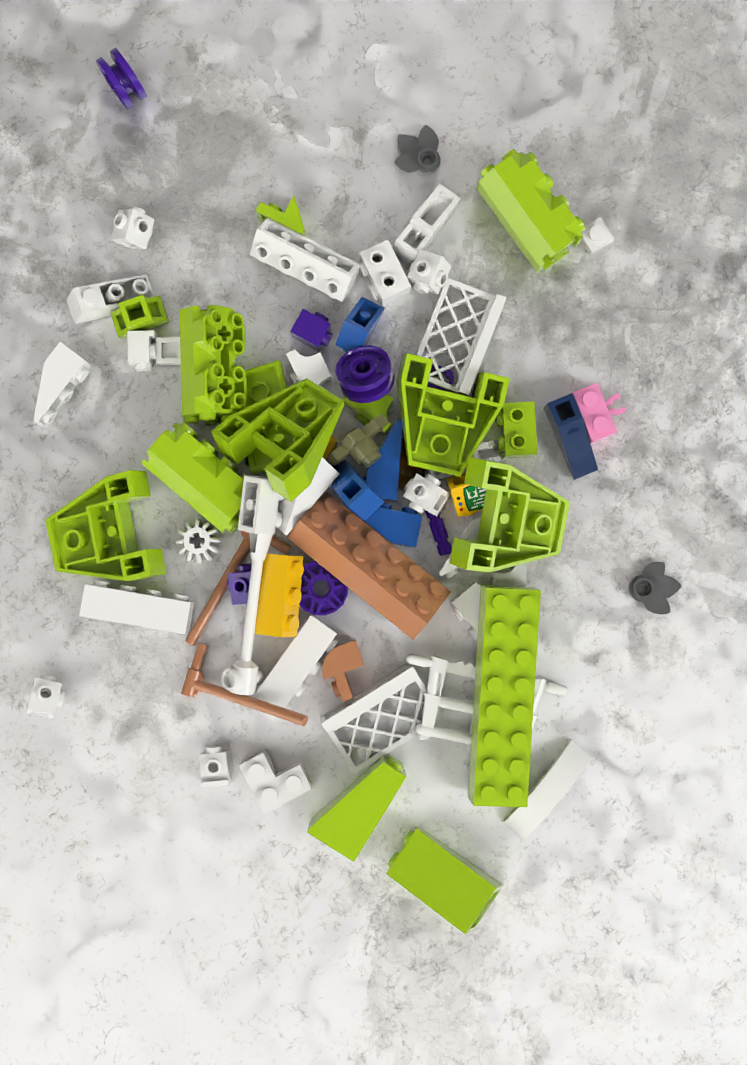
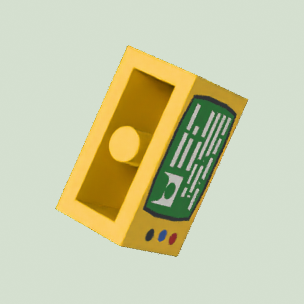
M463 473L461 477L453 476L446 478L452 506L458 517L471 516L477 511L483 510L486 489L464 484L466 473Z

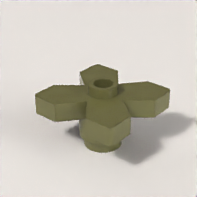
M381 414L362 429L357 427L352 429L344 436V439L341 441L342 445L332 451L325 460L334 467L351 455L358 465L362 464L365 469L382 456L379 453L380 448L372 437L380 432L389 421Z

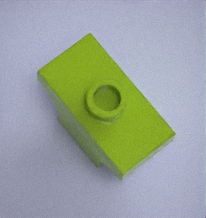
M144 295L118 303L119 308L110 312L120 339L127 337V331H146L169 323L160 295L149 298Z
M386 394L383 398L371 403H357L350 401L346 397L343 401L349 409L356 413L355 418L365 426L381 414L387 419L386 413L392 406L394 399ZM389 422L380 433L385 436L391 428V423Z

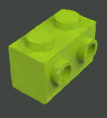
M535 401L504 403L496 417V424L501 426L502 436L498 437L497 440L498 452H503V459L535 457L538 454Z

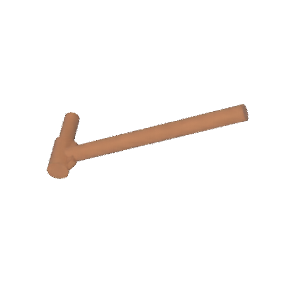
M241 531V535L244 537L242 543L185 640L190 645L194 646L226 592L228 573L237 570V566L242 564L249 552V532ZM274 535L272 536L270 546L287 554L291 545Z
M197 644L191 668H188L181 694L195 697L200 692H204L302 726L307 724V715L247 695L234 694L223 687L205 682L201 668L208 645Z

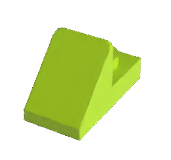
M295 196L292 197L284 213L279 206L273 203H268L267 205L260 201L256 209L258 219L265 221L267 218H270L306 237Z

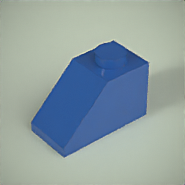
M361 297L344 320L335 345L342 348L345 352L359 346H366L385 308Z

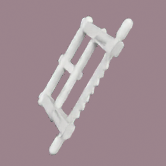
M409 654L406 658L409 664L430 667L427 692H423L422 722L416 726V732L420 734L419 740H426L430 736L466 743L465 750L471 751L472 722L469 733L436 727L434 724L438 707L473 714L474 703L443 697L441 693L446 672L475 678L476 666L474 667L472 662L464 665L462 660L452 663L448 662L447 659L437 656H431V659L426 656ZM535 678L532 729L538 717L535 713L543 690L547 693L565 695L568 692L565 685L551 682L546 683V679Z

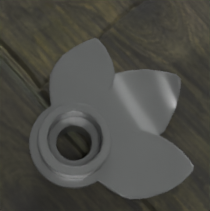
M425 125L421 129L418 138L405 134L398 135V149L402 155L396 158L394 163L400 170L408 173L419 170L424 174H431L439 168L441 161L440 155L437 152L439 139L434 130ZM429 158L432 160V163L426 165L423 163V160Z
M652 562L645 566L642 574L634 577L628 587L631 597L636 601L643 602L646 609L655 614L670 613V605L666 598L671 597L681 588V584L676 579L664 575V562ZM640 583L644 584L646 588L642 594L637 590V586Z

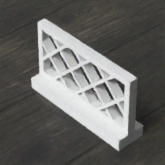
M447 279L417 353V356L422 357L426 348L428 354L423 357L433 359L432 364L436 371L430 373L428 383L456 394L469 396L507 297L499 294L495 296L453 279ZM449 287L459 289L464 299L450 304L446 295ZM477 297L488 300L485 310L478 313L474 312L470 300ZM445 300L447 306L441 308ZM466 303L471 316L458 321L453 308ZM449 310L454 323L441 328L437 317L440 313ZM483 315L479 323L477 317ZM473 319L477 332L469 337H465L460 325ZM434 325H436L437 330L432 332ZM457 327L462 340L448 345L443 332ZM440 334L445 347L431 352L428 340ZM473 339V342L470 347L467 341ZM464 343L468 355L466 358L456 362L451 348ZM447 351L453 364L439 369L433 356ZM464 363L463 368L460 372L458 365ZM455 368L459 377L456 385L446 383L441 373ZM438 374L440 380L433 378V376Z
M404 664L353 696L352 699L345 701L320 717L322 726L328 732L354 774L418 735L415 725L422 722V719L417 717L420 705H424L422 700L423 692H427V689L412 664ZM414 681L420 687L418 699L404 696L406 686ZM385 699H398L395 713L381 710ZM402 700L416 703L413 717L399 714ZM439 708L437 711L435 723L444 718ZM365 712L375 713L373 727L359 725L360 715ZM380 715L394 718L391 731L377 728ZM398 719L412 721L409 732L405 734L395 732ZM342 726L353 728L350 741L339 739L334 731ZM357 729L371 732L368 745L354 742ZM375 733L389 736L388 744L385 747L378 748L372 746ZM343 745L349 746L348 752ZM356 747L367 750L365 759L355 765L350 757L352 748Z

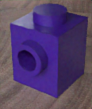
M302 309L290 331L294 339L318 352L322 346L327 347L333 333L330 332L331 324L326 316L319 312L312 314L305 309Z

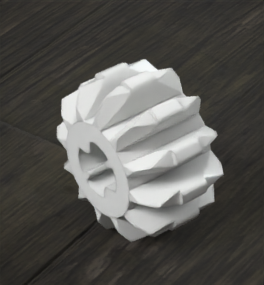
M195 519L194 528L190 522H185L188 531L178 530V533L183 535L184 539L175 540L176 544L184 545L178 553L183 555L188 552L186 556V561L191 562L194 556H196V563L201 564L203 555L208 561H211L212 556L209 551L219 553V549L213 547V543L222 542L221 538L212 537L219 530L217 528L209 530L211 526L209 521H206L202 526L201 520ZM198 534L201 538L205 539L204 544H200L202 546L200 548L193 544V538L197 539L196 535Z

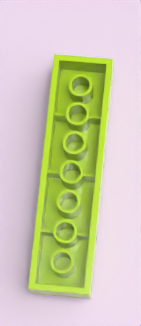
M481 585L468 787V798L473 806L527 807L541 598V590L534 587Z

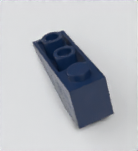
M573 393L547 403L543 409L573 480L597 471L598 467L585 423Z

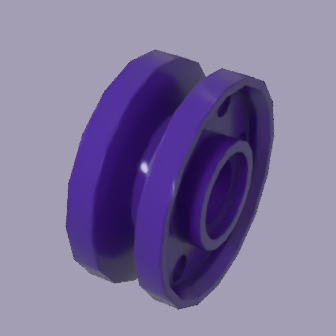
M115 47L110 51L114 62L113 65L110 66L102 57L96 60V64L115 95L128 110L133 107L129 96L131 92L141 101L147 97V94L132 68Z
M367 345L351 349L341 356L336 364L335 373L343 395L346 398L357 403H371L383 398L390 392L394 385L395 374L387 352L380 347Z
M316 561L307 563L303 566L300 607L312 615L325 616L336 612L344 604L348 596V587ZM324 580L328 583L329 590L325 595H318L314 591L316 581Z

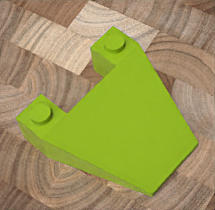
M409 353L403 354L396 383L408 465L461 477L468 465L469 457H473L504 405L510 378L487 372L478 373L473 396L468 397L427 387L433 359Z
M306 378L230 415L211 432L219 452L235 464H239L256 448L272 458L273 461L264 468L272 490L289 502H292L311 485L345 404L342 399Z
M469 457L464 484L486 489L477 540L454 537L449 564L465 570L493 572L559 555L570 501L509 464Z
M128 470L106 476L45 520L55 571L123 581L144 580L167 574L162 548L138 551L129 502L151 497L146 471Z

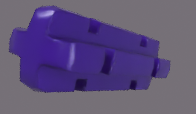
M425 510L427 519H430L429 525L434 541L438 543L436 547L439 555L450 554L452 546L447 540L449 536L443 518H440L441 512L435 516Z

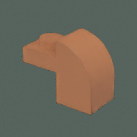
M356 639L335 647L326 656L323 663V679L334 676L335 681L331 682L336 698L341 696L343 702L353 698L345 672L364 666Z

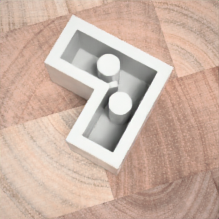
M266 749L242 761L239 765L263 814L302 795L313 787V783L302 761L278 773Z

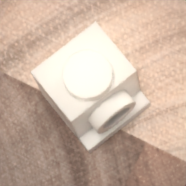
M154 330L127 331L128 363L133 368H136V371H151L152 367H154L156 343L153 344V341H156V338H158Z
M221 746L206 747L205 752L199 755L201 788L229 785L231 783L229 751L221 750ZM211 762L217 763L218 771H211L209 764Z

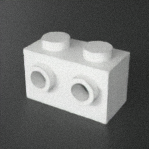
M389 240L360 252V262L358 264L361 266L359 270L363 277L368 276L372 284L369 286V290L375 301L379 299L382 306L410 293L411 285Z

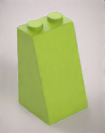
M391 755L389 758L384 756L379 758L312 818L307 833L354 862L406 779L404 763Z
M416 828L415 831L411 829L402 842L405 846L401 852H395L387 864L390 868L386 874L462 933L468 934L476 928L504 885L424 829Z

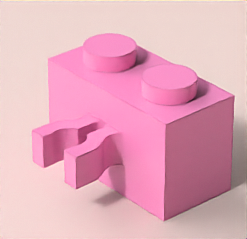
M598 383L573 392L591 444L617 433L611 415L618 416L627 411L625 407L621 409L612 408L610 410L607 407L611 406L613 401L621 398L619 393L611 396L605 402Z

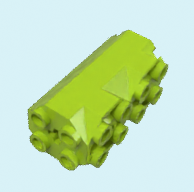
M512 149L502 157L503 161L496 166L490 164L481 171L480 175L482 178L478 181L477 190L538 273L541 272L542 268L545 270L569 253L568 246L572 244L575 248L583 239L581 232L585 230V226L578 216L574 217L569 210V203L563 195L558 197L552 195L553 180L547 173L543 174L538 167L539 162L532 152L527 154L523 152L517 153L515 149Z
M207 305L208 309L200 310V306H190L179 310L183 422L186 424H196L199 421H205L206 426H218L220 420L223 422L246 405V373L241 366L236 365L237 356L242 355L246 347L244 319L240 313H235L232 308Z
M182 422L180 425L177 423L173 424L172 427L175 430L173 432H170L168 429L165 430L148 449L146 454L150 457L149 460L143 459L141 464L224 534L227 531L233 534L238 529L243 481L246 474H243L242 477L237 475L236 473L239 469L226 457H223L221 460L218 459L216 456L219 452L205 439L201 442L196 440L199 435L185 422Z

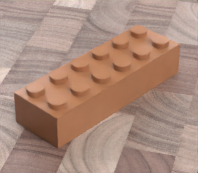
M328 492L308 510L288 536L291 542L412 640L429 623L451 593L450 590Z

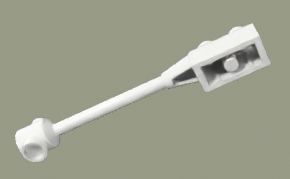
M244 475L238 530L249 532L252 567L241 659L232 663L231 668L226 669L222 674L224 688L231 693L239 695L255 694L256 686L261 685L263 682V673L258 669L259 666L251 661L263 560L266 558L272 536L275 534V528L280 527L283 522L282 514L278 511V503L284 499V497L272 490L268 477Z

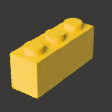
M267 553L265 560H263L255 634L274 637H297L299 604L302 596L301 579L304 571L303 556Z

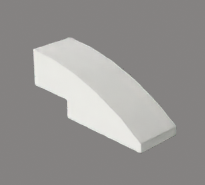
M439 184L414 214L409 225L396 239L393 246L396 256L411 265L415 261L420 249L426 250L461 198Z

